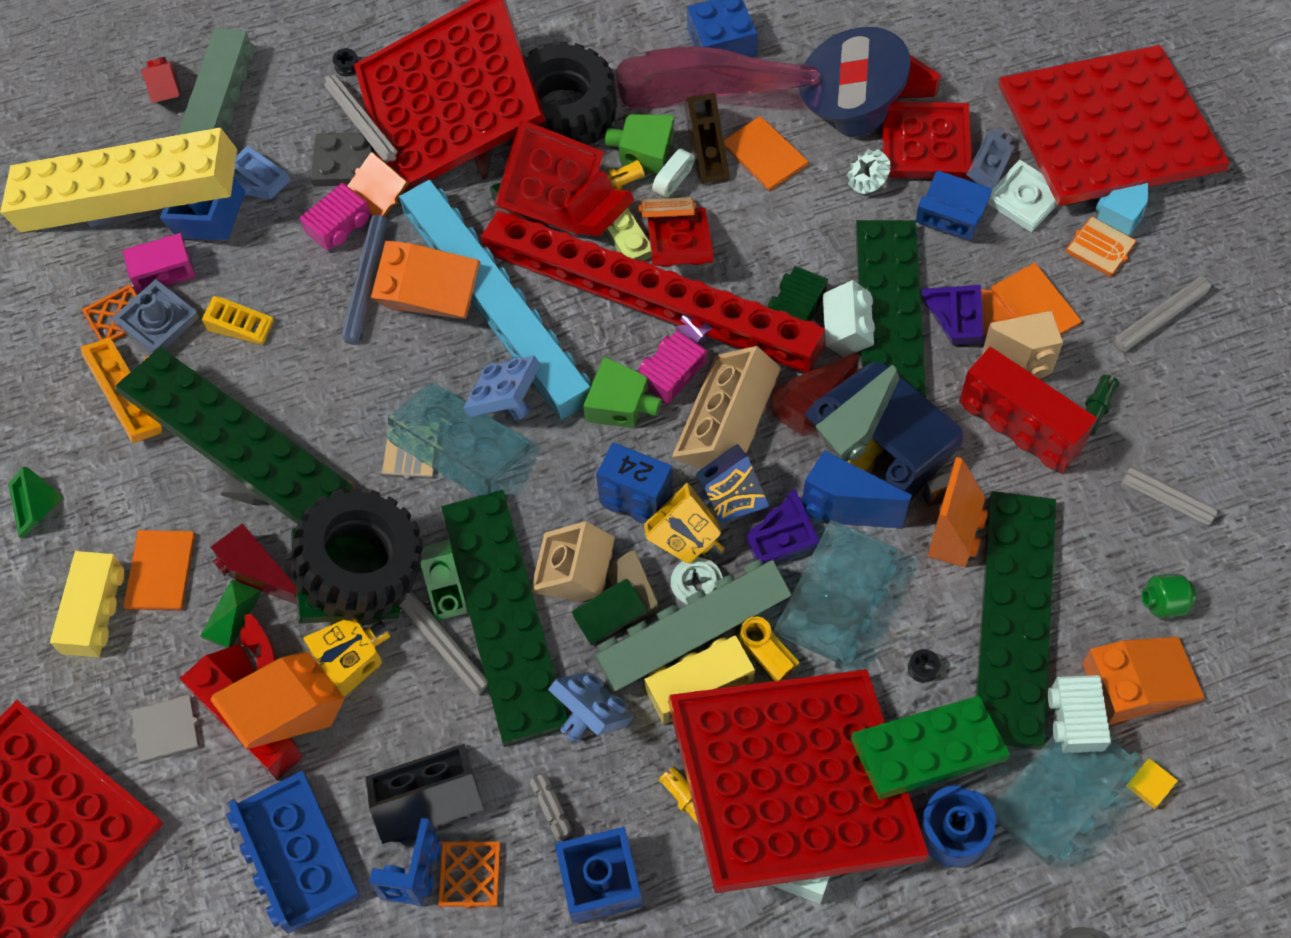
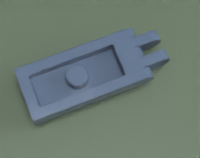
M1000 126L995 131L990 130L987 133L966 174L977 184L991 189L997 185L1014 149V146L1010 144L1013 136L1007 133L1002 138L1004 129Z

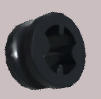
M344 48L334 53L332 58L337 74L344 77L354 75L356 73L354 64L359 62L355 51Z
M927 649L915 651L907 666L908 673L917 682L927 683L932 681L939 671L940 660L933 651ZM921 659L927 660V665L931 666L933 670L929 668L927 673L921 672V666L915 665V662L919 664Z

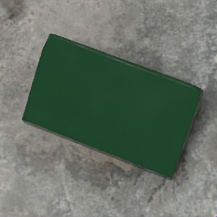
M624 579L577 607L571 613L590 645L593 646L648 613V610L635 585L629 579Z

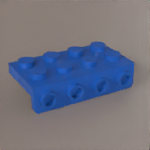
M303 770L239 803L235 799L228 801L231 812L226 814L233 831L235 833L240 831L244 843L239 845L246 862L248 864L253 862L257 874L252 877L261 895L267 894L271 905L266 907V911L274 927L280 925L289 934L360 897Z

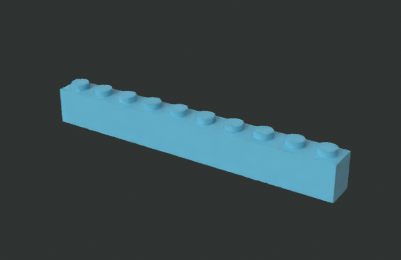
M428 180L400 195L405 216L430 248L480 261L471 303L513 358H525L535 355L541 365L532 383L558 418L562 421L582 409L592 386L590 379L584 372L581 374L578 372L571 354L560 349L558 346L559 341L554 332L550 329L547 331L543 327L539 313L534 308L529 309L522 291L518 287L515 289L512 287L503 267L498 268L495 265V260L487 247H481L478 243V236L473 228H467L463 223L464 220L456 207L451 208L448 204L449 201L445 192L441 188L436 189L433 183Z

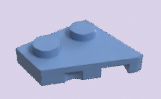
M249 146L236 156L234 178L246 191L245 195L272 199L291 181L288 173Z

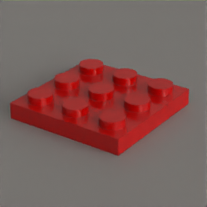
M894 101L889 105L887 116L882 123V152L890 160L888 178L933 179L935 173L941 171L962 179H971L966 175L972 164L969 103Z
M522 120L517 129L494 206L571 235H579L565 205L598 173L604 151Z

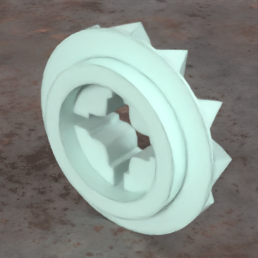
M868 149L865 155L858 154L856 163H850L852 170L846 175L850 180L848 185L857 193L868 194L874 192L888 178L890 160L879 149L876 151ZM867 166H870V168H869V171H870L869 174L871 175L870 177H869L868 175H865V173H866L865 168H866Z
M697 557L691 563L682 561L675 567L671 575V590L676 596L677 601L680 600L687 605L688 603L685 598L698 592L694 586H688V584L692 583L693 573H696L699 581L706 582L701 586V590L703 589L705 594L717 589L715 582L722 579L723 576L720 569L712 561Z

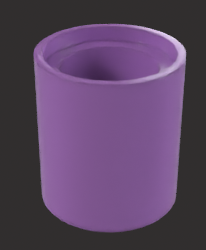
M683 314L680 320L686 325H677V328L684 335L699 345L710 338L704 335L712 329L709 323L704 322L701 328H697L691 323L693 317Z

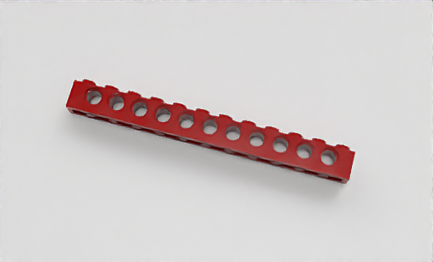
M498 210L481 235L483 246L487 247L495 258L678 326L686 325L680 320L683 314L693 317L691 323L697 328H701L704 322L709 323L712 329L705 333V336L740 349L758 346L773 361L810 374L825 344V328L820 327L815 322L792 317L787 312L776 311L763 306L757 301H748L735 296L729 291L712 288L702 281L690 280L674 271H666L652 266L649 262L627 257L619 251H610L599 247L594 242H586L573 237L569 233L558 232L547 228L541 223H533L522 219L514 213L508 214Z

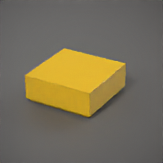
M1148 758L1126 787L1155 810L1178 780Z

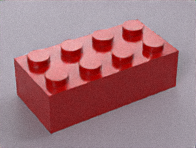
M991 346L967 371L959 403L968 413L979 416L994 431L1005 434L1020 449L1031 452L1046 467L1055 469L1061 474L1084 449L1097 420L1095 416Z

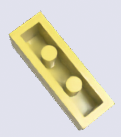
M75 551L50 643L60 654L100 658L102 647L106 646L108 642L109 631L107 627L110 616H113L116 611V592L118 586H121L124 580V568L113 554Z
M736 635L729 639L723 637L712 642L708 649L698 654L691 652L679 659V663L669 668L662 666L655 669L645 679V689L663 725L673 721L668 704L669 695L747 685L754 681L755 669Z

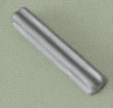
M1130 467L1123 478L1125 485L1206 525H1210L1217 515V508L1134 467Z

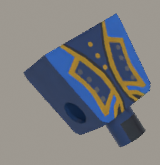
M738 444L727 450L696 474L702 488L697 494L706 506L711 508L719 522H725L769 506L750 460Z

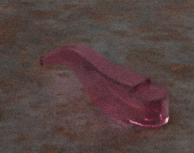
M674 47L646 51L645 55L624 59L616 70L619 97L625 105L631 108L650 106L652 109L686 101L687 97L716 93V96L794 89L820 83L819 69L815 66L771 62L723 49L707 47Z

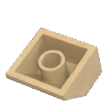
M1052 311L990 323L982 355L991 346L1037 378L1041 379L1048 376L1054 370L1063 345Z
M587 521L544 533L531 586L532 593L579 602L592 599L601 594L606 585L605 579L609 561L612 558L615 537Z

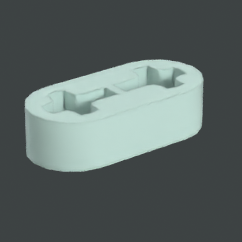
M681 148L678 149L657 174L652 190L668 198L691 171L695 156Z

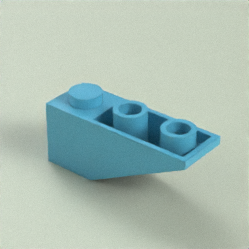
M1148 183L1114 190L1108 196L1101 197L1096 206V210L1099 211L1097 219L1130 236L1142 220L1148 202Z

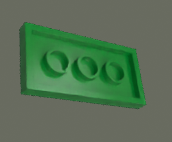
M979 696L856 731L851 736L854 748L879 800L1005 762L1010 756L1005 743Z

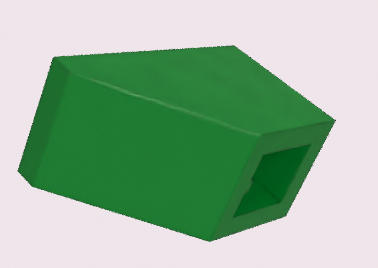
M450 540L424 546L421 554V568L435 619L438 621L468 613Z

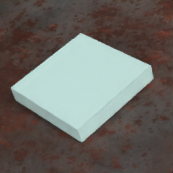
M1019 160L998 181L997 185L992 189L987 203L1031 233L1057 206L1042 173L1022 160Z

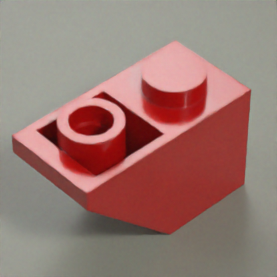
M164 56L146 62L147 67L141 69L152 103L182 95L174 60L167 61Z

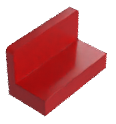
M599 171L566 203L565 207L579 234L600 236L630 206L634 198L629 190L614 189L606 172Z

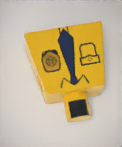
M688 483L644 523L646 539L685 563H691L701 553L708 560L714 562L724 552V547L716 541L721 534L718 520Z
M353 617V621L342 620L307 635L303 640L322 670L345 697L382 664V660L375 647L391 636L381 621L363 631L355 617Z

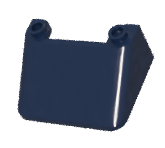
M880 362L869 363L816 400L804 413L811 426L817 430L816 425L888 367ZM899 377L896 388L872 437L876 443L896 459L886 472L887 483L912 495V500L925 486L926 481L938 472L963 442V432L960 426L901 377Z

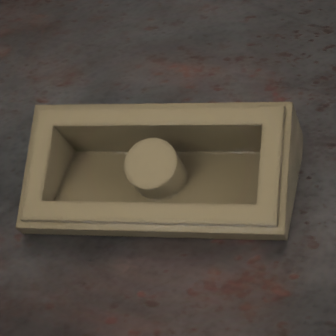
M632 550L609 564L607 575L612 587L624 579H629L635 585L648 610V613L628 625L655 616L659 612V606L636 551Z

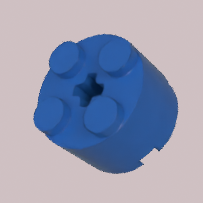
M957 785L942 788L933 794L919 821L928 854L939 862L940 865L949 868L967 866L977 861L991 843L996 826V815L988 799L976 790L972 791ZM953 822L955 826L961 824L963 826L962 831H960L958 828H952L951 823Z

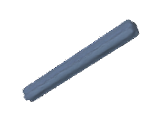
M373 215L370 220L342 332V338L346 343L357 344L360 339L388 224L386 217L382 215Z

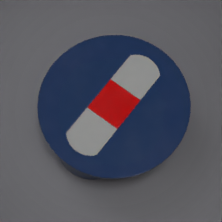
M859 27L838 33L820 44L805 61L799 76L801 98L815 115L832 121L840 133L847 136L868 134L883 123L888 113V106L899 97L906 87L911 70L908 48L899 36L878 27Z

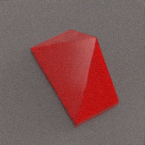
M910 55L911 70L909 80L897 99L935 97L938 94L941 75Z

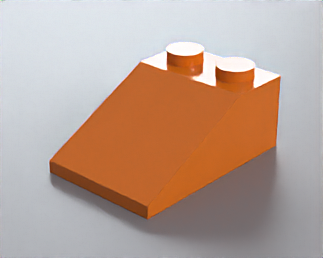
M385 240L371 298L392 310L467 319L480 261L412 243Z
M955 458L927 557L966 567L969 556L976 558L981 540L975 537L977 528H984L988 511L982 509L985 496L963 458Z
M1179 637L1123 640L1091 648L1082 662L1087 676L1100 675L1101 677L1100 682L1102 683L1109 725L1200 702L1205 699Z
M304 652L275 660L213 694L210 700L244 747L249 749L331 727L345 698L311 654Z

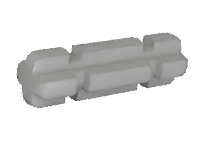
M546 774L535 776L530 780V784L535 796L538 795L539 805L548 824H552L551 830L555 839L561 841L570 837L573 834L572 827L568 819H564L566 817L554 789L551 790L552 786Z

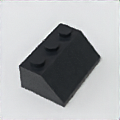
M465 744L365 777L369 809L382 844L400 842L408 838L409 835L417 833L421 818L429 819L434 829H437L444 823L458 818L467 819L474 816L477 812L484 810Z

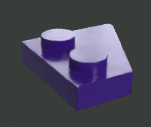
M981 285L922 289L923 301L952 345L984 343Z
M796 489L787 495V499L777 509L773 508L766 515L765 520L761 524L756 525L747 534L746 538L754 560L761 558L763 563L771 560L775 563L819 548L820 543Z

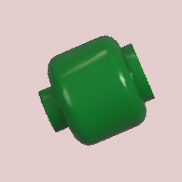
M1182 574L1154 575L1147 581L1146 587L1143 588L1141 598L1143 605L1156 618L1185 616L1191 607L1195 605L1196 590L1192 582L1188 581Z

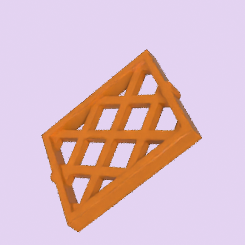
M130 284L81 309L90 323V328L96 333L99 340L111 338L114 342L127 335L114 324L113 320L111 325L102 324L104 316L113 317L123 306L129 303L126 302L128 294H133L134 298L137 296ZM122 295L121 300H114ZM109 304L118 305L116 313L107 311ZM103 306L102 310H95V309H97V308ZM90 314L100 315L97 323L92 322ZM100 328L108 329L106 338L101 337L99 334ZM113 331H120V332H118V333L112 335V334H113Z
M473 840L468 842H442L439 907H465L466 909L471 907H498L500 842H474ZM453 847L467 848L459 858L450 849ZM477 847H490L492 849L484 858L475 851ZM472 853L479 862L469 870L462 861ZM448 854L455 862L446 869ZM495 854L493 870L487 861ZM459 866L466 875L456 883L449 874ZM484 866L490 872V875L481 883L473 874ZM446 878L453 887L444 895ZM471 878L478 887L467 895L461 886ZM494 879L492 895L485 886ZM456 890L464 897L462 902H449L447 900ZM481 890L489 898L487 902H474L472 900Z

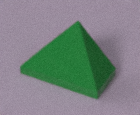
M22 467L8 483L18 537L25 538L63 498L62 495L28 467Z
M231 580L200 637L225 648L233 646L241 628L245 624V615L251 613L261 595V591Z

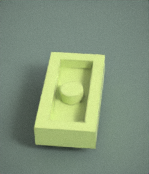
M627 208L605 231L617 251L638 261L651 258L650 242Z

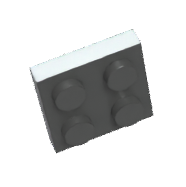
M361 132L316 134L311 177L314 187L339 186L340 183L348 186L356 174L355 170L357 168L360 169L369 154L373 152V147Z

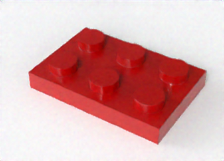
M705 207L694 209V215L647 217L652 266L671 267L676 264L702 265L713 262V248Z

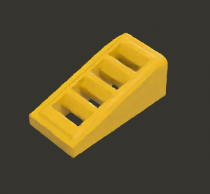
M213 296L203 315L202 321L209 332L263 345L272 327L274 318L230 300ZM231 316H234L231 324L228 323ZM246 319L244 327L240 328L243 320ZM255 322H258L259 325L255 333L251 332Z

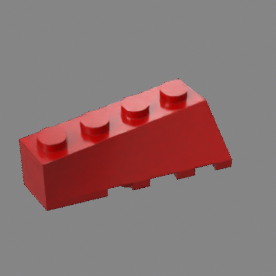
M238 644L205 655L179 679L198 701L241 743L210 700L213 694L255 672L243 648ZM292 737L246 749L277 781L303 757Z

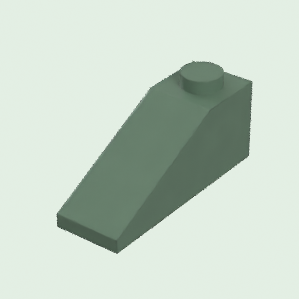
M893 365L815 426L819 436L837 457L846 462L849 459L851 461L858 459L866 451V446L873 437L899 381L897 369Z

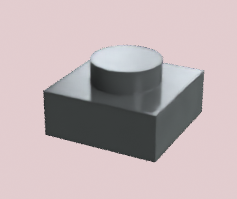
M944 472L937 473L926 481L922 496L928 506L943 501L951 472L947 474Z

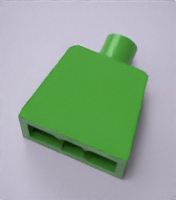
M630 114L626 118L623 130L607 129L605 145L619 147V158L622 165L626 166L638 160L644 172L657 175L668 160L674 137V116Z
M603 357L583 405L585 421L632 428L636 426L641 412L657 417L662 399L648 395V378L645 375Z

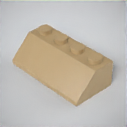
M758 346L715 355L672 458L702 469L737 444L747 453L749 445L755 437L760 418L765 412L771 391L776 385V379L781 367Z

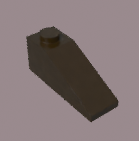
M716 93L687 97L684 106L701 184L730 179Z

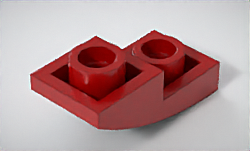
M252 614L245 615V627L241 628L242 644L244 647H248L256 658L257 670L277 660L278 656L258 621Z

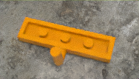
M107 338L81 346V354L132 444L162 434L161 424L116 392L115 385L126 377L130 370L112 339Z

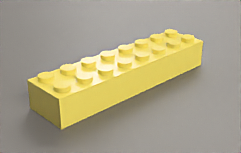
M220 127L10 165L0 213L21 233L231 197L237 148Z

